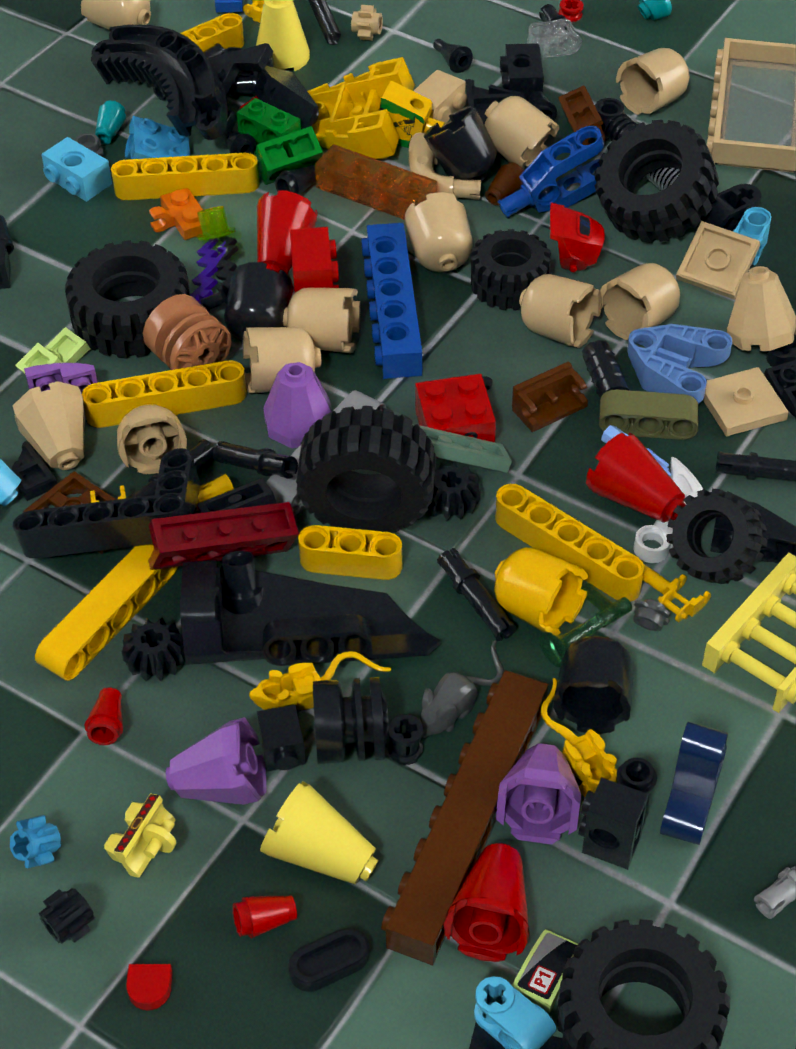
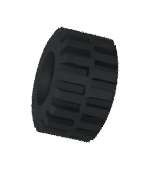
M508 229V231L497 230L494 231V234L488 233L484 235L483 239H479L475 243V247L472 248L471 285L473 293L477 294V298L481 302L486 301L487 305L492 308L497 306L500 310H506L507 308L520 310L519 300L523 290L538 276L550 274L551 253L547 249V244L544 241H539L538 236L534 234L529 235L527 231L523 230L520 232L514 231V229Z
M712 488V492L703 489L697 491V497L689 495L683 500L686 505L684 507L677 505L673 512L678 514L675 521L669 519L667 525L673 528L672 534H666L667 542L673 544V548L669 549L670 555L678 559L676 564L680 569L687 571V574L695 578L720 584H729V580L739 581L744 578L742 575L744 572L751 574L756 569L752 564L755 560L761 562L764 554L759 553L761 546L767 547V539L762 536V532H766L767 529L765 523L759 520L762 517L759 511L753 508L752 504L747 500L721 489ZM725 516L729 518L733 526L734 536L732 543L723 554L717 557H708L701 546L702 531L712 519Z

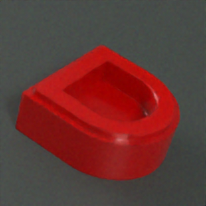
M128 964L126 988L129 999L135 1007L141 1010H154L161 1007L168 1000L171 993L173 972L171 964Z

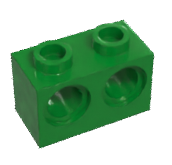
M254 98L237 111L238 132L253 136L256 140V145L301 130L300 118L257 98Z
M312 126L257 144L255 150L258 169L265 185L274 183L279 174L284 170L303 168L309 165H313L316 168L320 167L323 155L322 148Z

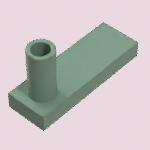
M420 426L425 431L426 436L432 441L436 457L508 472L512 460L503 444Z

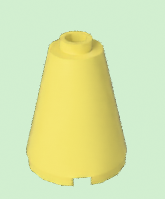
M264 0L256 46L264 43L270 45L273 50L274 68L285 70L294 67V71H297L309 61L310 50L293 0Z
M304 781L294 788L276 815L278 819L273 830L269 828L260 848V851L267 856L352 884H356L360 878L367 882L379 862L378 859L373 857L376 848L310 784Z

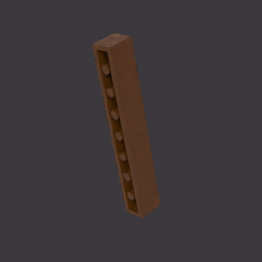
M507 670L504 671L499 684L492 683L486 704L489 706L485 713H478L473 726V734L475 736L471 743L465 742L458 760V764L461 765L457 775L451 773L444 789L446 799L442 806L436 805L429 821L431 831L427 839L421 838L417 844L413 858L416 862L411 873L406 871L402 876L398 887L400 898L396 907L389 906L384 915L381 929L386 931L387 949L432 966L434 965L446 937L444 931L446 913L487 844L497 821L496 813L500 782L525 751L528 750L542 718L540 713L541 705L548 696L549 684Z

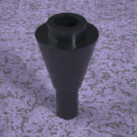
M439 38L434 41L433 47L441 52L453 72L461 73L469 68L473 59V54L469 47L446 43Z
M232 130L228 139H225L230 153H251L254 155L256 140L253 136Z

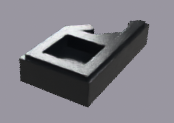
M28 441L23 442L22 452L18 461L14 462L11 470L22 480L17 488L24 498L29 501L57 485V479L34 447Z

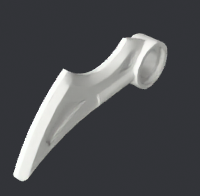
M671 457V479L685 494V498L689 495L697 497V491L703 490L701 484L685 465L677 458ZM656 520L654 525L643 526L636 532L633 550L640 560L648 563H659L666 559L669 549L673 548V544L668 543L666 534H672L673 528L667 526L668 522L663 523ZM655 540L661 544V547L649 548L643 542Z

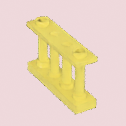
M789 552L706 643L702 666L715 673L724 662L727 664L733 662L777 690L772 709L778 713L788 702L792 704L796 702V667L785 677L740 650V644L745 639L748 641L754 639L796 665V647L760 626L765 616L769 618L774 616L796 629V612L781 603V598L785 594L791 595L794 593L796 595V556Z

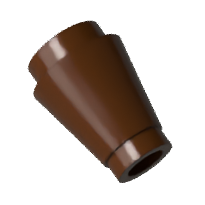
M514 162L502 165L485 192L486 199L493 205H499V200L521 189L520 185L522 183L519 176L524 172L523 168Z

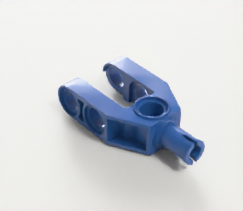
M596 126L583 127L541 151L519 176L522 183L520 185L521 189L498 201L505 217L509 218L528 205L534 206L538 213L550 211L551 203L564 205L567 208L596 191L595 175H592L597 167H600L598 163L600 159L593 160L583 167L580 164L594 157L604 148V140L600 129ZM588 138H597L596 141L590 145L582 144L583 141ZM562 153H570L568 158L564 160H556V157ZM578 166L576 171L556 182L557 177ZM570 184H581L576 190H566Z

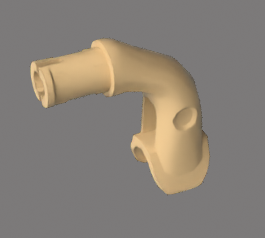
M415 133L409 144L410 173L415 185L428 193L445 192L454 194L456 198L480 200L481 180L454 179V176H444L435 173L433 167L438 164V160L423 136L425 133Z

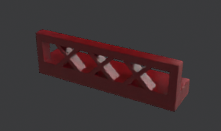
M284 502L151 519L148 526L154 550L148 562L150 570L183 566V562L222 561V557L232 551H247L254 556L287 552L299 535L291 503Z

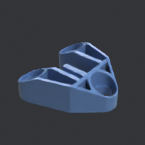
M667 324L633 330L628 338L627 352L641 387L647 392L690 395L700 403L705 396L707 381L702 374L690 370L688 367H710L723 363L730 356L733 341L728 333L721 330ZM635 344L643 345L646 348L638 347Z

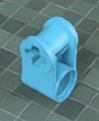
M762 207L747 209L737 227L733 230V232L760 241V247L752 265L757 264L762 250L767 244L770 230L771 213Z
M493 976L485 978L477 986L474 1009L475 1020L481 1028L502 1044L505 1049H540L556 1032V1025L549 1014L537 1004L532 1003L502 977Z

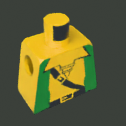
M390 81L381 97L379 111L387 109L399 135L397 146L409 148L411 138L415 133H426L436 123L440 127L445 125V122L430 118L433 105L430 99L396 82Z

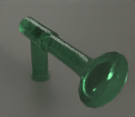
M591 583L585 584L581 589L587 591L586 599L600 611L594 617L563 635L555 636L550 632L542 633L540 636V646L544 655L553 665L561 667L564 653L572 643L583 637L590 636L632 611L631 602L626 597H622L612 603L596 590Z

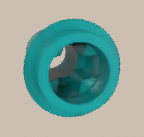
M106 101L99 107L95 135L101 139V144H110L126 120L125 108L116 101Z

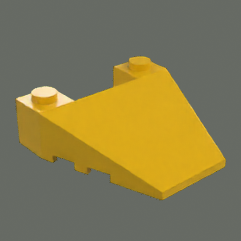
M403 57L368 66L370 71L354 77L353 73L343 76L344 82L329 87L328 83L307 91L319 107L318 119L312 125V128L321 147L367 161L394 156L399 135L387 109L379 111L381 97L390 81L396 82L412 91L414 90L415 84Z

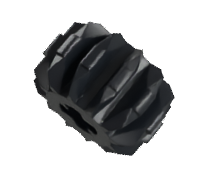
M456 462L449 467L440 463L438 470L435 469L433 498L428 506L433 517L444 514L447 521L450 516L455 515L461 520L464 512L473 514L475 505L478 504L481 497L477 474L471 473L469 466L458 468Z
M163 617L156 623H152L146 618L143 626L133 624L131 633L124 634L123 650L121 651L123 661L128 665L132 675L141 674L145 682L152 675H156L160 681L166 672L175 675L176 665L184 664L183 637L175 623L167 625Z

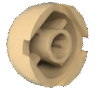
M155 404L142 405L132 409L124 416L117 428V448L123 463L127 467H129V464L131 467L137 468L138 472L142 474L159 473L161 459L167 452L177 448L186 449L187 447L186 434L178 417L169 409Z

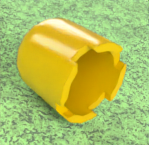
M525 547L516 550L506 560L501 561L495 571L494 591L498 603L507 612L549 636H558L561 633L558 628L565 621L570 624L574 622L587 596V591L581 589L583 580L588 578V574L584 569L536 548Z

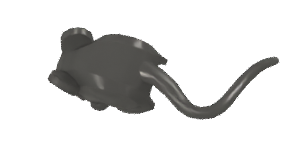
M496 640L493 641L491 646L492 659L497 670L494 678L483 679L464 676L457 672H448L441 678L434 692L430 688L425 689L420 721L423 725L422 738L441 733L444 730L452 732L456 719L465 718L474 707L477 696L475 685L491 686L493 682L498 683L501 680L504 670L496 653Z

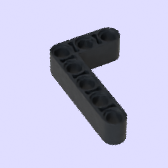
M177 448L167 452L162 457L155 495L31 510L20 514L13 521V528L24 555L28 558H44L153 544L148 526L151 519L196 514L200 479L192 453L188 449Z

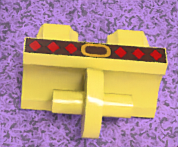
M150 793L145 803L132 802L125 812V821L129 826L125 834H111L104 844V849L111 859L122 863L130 876L140 878L158 851L170 853L177 844L175 837L170 833L175 826L174 822L176 819L164 808L162 804L163 799L160 795Z

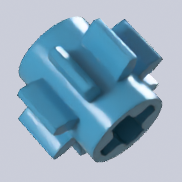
M44 815L17 821L18 830L10 836V850L14 858L25 861V868L27 869L54 862L52 853L61 847V837L57 826L46 823Z

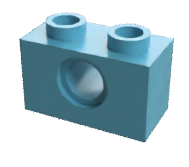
M66 137L41 154L44 165L43 172L46 178L86 202L112 185L109 161L69 137Z

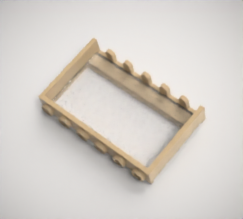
M725 38L723 49L717 50L707 147L714 164L784 172L796 171V44Z

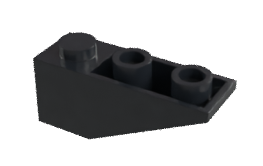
M266 66L263 71L259 72L253 90L259 100L300 118L301 129L310 127L317 122L319 107L293 72Z
M749 502L753 508L759 511L762 516L759 520L765 523L767 529L766 532H762V536L767 539V547L761 546L759 553L764 554L761 561L779 563L788 552L796 556V526L761 505ZM721 516L715 519L711 552L723 554L730 547L734 530L729 518Z

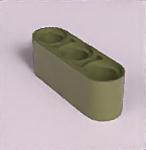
M609 390L600 399L599 425L602 431L613 425L628 435L632 433L636 437L686 440L694 437L698 432V401L694 397L685 394Z

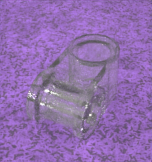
M568 19L534 22L528 27L527 44L539 43L541 59L572 55L581 47L582 39L574 32V26Z

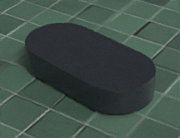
M346 928L298 949L292 954L288 964L291 982L302 991L313 992L360 971L369 960V942L362 932Z

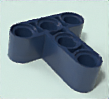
M687 722L660 834L700 845L723 765L728 733Z

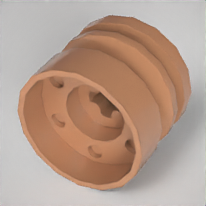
M186 294L174 295L162 301L149 315L143 330L145 345L170 370L222 362L228 356L232 343L231 334L228 329L213 315L209 314L206 308L194 297Z

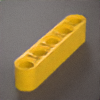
M251 153L128 159L115 162L111 167L115 195L121 200L158 199L161 195L188 188L193 196L242 194L253 192L260 185L258 160Z
M233 360L93 383L82 391L86 420L89 425L96 428L120 425L127 413L142 405L155 404L165 407L175 415L235 405L241 403L247 396L244 367L241 363Z
M506 484L498 489L496 494L495 520L502 529L532 548L542 550L584 569L588 574V578L585 581L615 600L631 602L639 597L642 588L644 564L637 556L518 484Z
M153 544L135 546L41 641L35 653L36 663L64 680L70 681L74 679L172 578L178 567L150 570L148 560L154 550Z

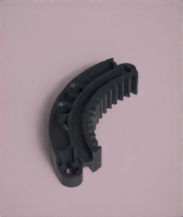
M122 25L110 27L109 39L103 40L93 47L91 62L106 84H109L112 79L118 83L121 78L124 82L131 78L133 82H136L138 79L141 83L147 81L149 85L154 84L156 88L160 87L162 91H165L168 96L167 101L169 102L167 105L169 112L166 115L179 135L191 136L192 126L194 125L197 126L202 136L207 140H214L225 132L228 107L223 84L204 52L188 37L160 26Z

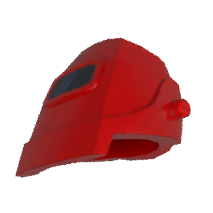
M551 203L550 239L558 241L561 268L576 272L585 270L586 267L595 264L604 244L605 233L603 226L581 212L565 208L564 205Z

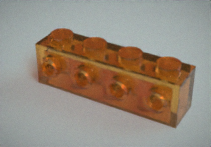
M334 144L315 163L316 188L404 220L405 212L412 203H415L416 206L420 202L427 200V194L437 193V181Z

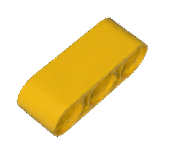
M236 13L223 14L180 33L197 44L203 52L216 43H219L224 49L230 47L242 48L244 46L242 17Z
M310 525L301 530L298 535L300 564L306 571L381 580L396 578L402 571V541L394 533Z

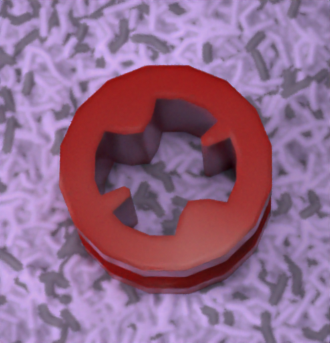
M561 0L558 14L563 15L567 22H576L582 18L584 4L580 0Z

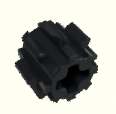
M71 888L67 892H62L58 889L43 901L46 908L39 912L40 920L58 943L63 944L67 940H72L75 943L91 931L87 924L95 919L94 912L85 898L76 889Z

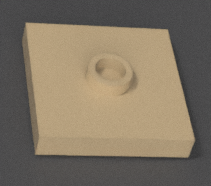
M701 221L677 271L676 278L677 280L735 300L744 273L749 271L760 247V241Z
M759 367L707 380L703 401L726 437L785 421L788 418L789 411Z

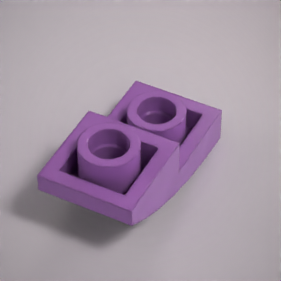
M53 363L24 368L28 388L40 387L41 392L50 390L48 384L56 381L78 386L81 394L88 385L98 383L94 365Z

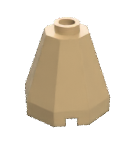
M758 266L751 268L749 272L744 273L739 285L727 333L732 337V344L741 350L751 351V345H760V351H771L793 343L794 334L796 335V315L778 275L767 267Z
M56 381L48 384L50 390L41 392L40 387L29 389L12 405L15 421L20 433L50 467L61 470H69L76 467L79 461L84 458L85 411L79 387Z

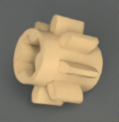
M361 5V11H354L352 14L351 29L352 32L358 33L357 36L360 37V40L373 41V34H381L383 17L382 13H376L377 9L374 8V5Z

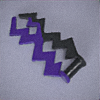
M224 235L219 236L223 244L218 246L217 250H212L219 241L216 236H213L197 251L198 255L202 256V258L196 263L198 266L206 268L192 280L193 284L199 287L190 295L204 306L209 314L210 309L226 303L230 278L236 273L234 270L237 268L235 263L227 261L239 250L235 246L237 240ZM218 270H221L216 274V277L219 280H224V282L217 287L219 292L214 294L211 289L218 284V281L211 277Z

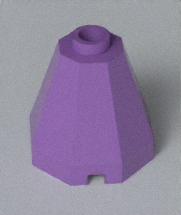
M301 362L286 364L277 373L263 408L268 437L289 448H297L301 445L303 437L309 431V428L317 420H323L326 414L332 412L330 399L310 366Z
M243 717L227 722L170 759V767L166 768V780L169 788L175 790L181 798L242 805L259 801L261 799L260 796L265 795L267 792L266 764L263 754L255 755L253 746L260 743L256 732L246 718Z
M538 743L525 751L500 782L496 820L503 826L505 821L511 827V834L517 840L553 844L560 840V835L565 831L569 830V835L577 830L581 792L566 756L555 745Z

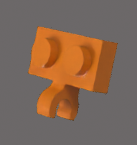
M188 188L161 195V206L153 207L149 210L153 219H158L157 221L150 222L155 232H163L175 226L184 240L212 232L211 220Z

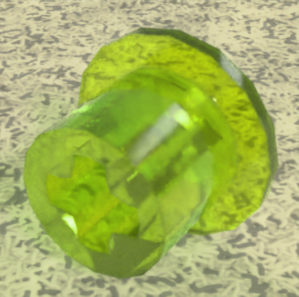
M224 206L212 207L197 212L202 234L197 236L198 240L215 239L236 232L235 227L228 226Z

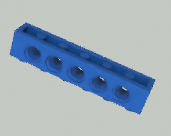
M404 222L367 225V238H361L362 256L369 258L364 259L365 278L371 277V280H366L367 298L374 299V301L369 302L370 321H376V323L372 324L373 343H379V346H374L376 366H382L383 379L422 376V346Z

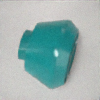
M639 0L640 4L637 5L642 16L645 19L650 17L652 20L668 17L673 8L670 0Z

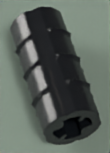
M598 340L586 345L582 350L583 359L587 366V371L592 378L591 382L594 383L597 390L596 393L600 399L609 390H629L625 382V376L621 373L620 365L617 363L615 353L612 352L609 343Z

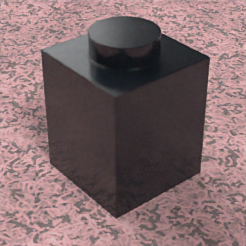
M296 705L257 711L267 771L278 769L290 770L296 766L306 764L304 741Z

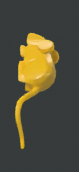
M343 652L333 659L321 678L315 670L313 663L291 665L288 667V673L284 674L278 670L269 671V679L262 680L256 688L249 692V697L257 706L264 710L294 704L297 710H307L314 707L313 681L331 680L338 664L342 660L355 658L380 672H390L391 668L378 666L357 652Z
M553 678V687L542 703L540 713L545 723L566 739L562 753L566 756L573 775L583 781L579 785V789L585 797L588 790L596 791L601 777L617 783V769L615 768L617 758L612 754H606L604 740L592 729H589L585 735L577 737L567 727L551 720L547 709L555 696L557 680Z

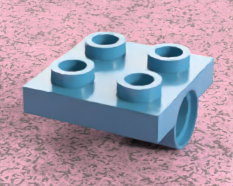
M132 117L129 124L130 135L126 143L125 158L144 159L190 156L189 136L179 135L175 127L156 123L148 118Z

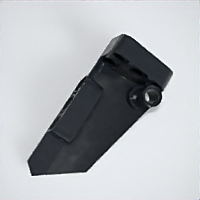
M232 551L222 557V568H218L217 560L183 562L180 618L186 665L266 659L268 663L277 666L298 663H329L338 654L348 651L357 652L368 660L427 656L441 645L439 639L430 635L413 622L387 593L324 584L257 571L255 568V557L247 551ZM346 658V659L342 660L341 662H344V661H358V660L355 659V658Z

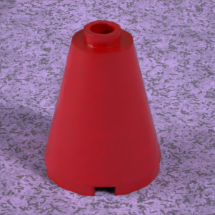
M281 190L278 191L277 195L268 196V192L263 194L257 204V262L266 263V269L277 273L283 270L288 275L292 268L290 229L314 228L317 223L318 212L317 210L313 211L310 207L311 202L307 198L297 193Z
M620 433L609 440L595 456V459L599 461L595 471L589 468L587 472L586 484L592 492L663 523L668 522L669 519L676 520L678 514L673 511L677 505L685 506L683 500L685 494L642 442L632 433H629V436Z
M495 843L483 849L446 913L444 920L445 936L448 940H450L451 936L459 943L458 950L464 955L481 961L499 962L505 960L506 954L517 951L516 956L519 955L528 943L529 924L522 857L515 848L507 844Z

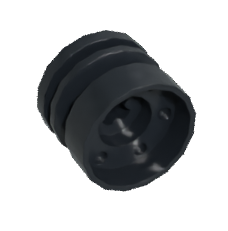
M369 677L370 695L361 696L360 678H354L351 696L343 697L339 680L313 681L318 764L344 762L346 744H354L358 760L365 761L364 743L373 742L375 760L385 759V748L389 737L387 698L380 685L379 677Z

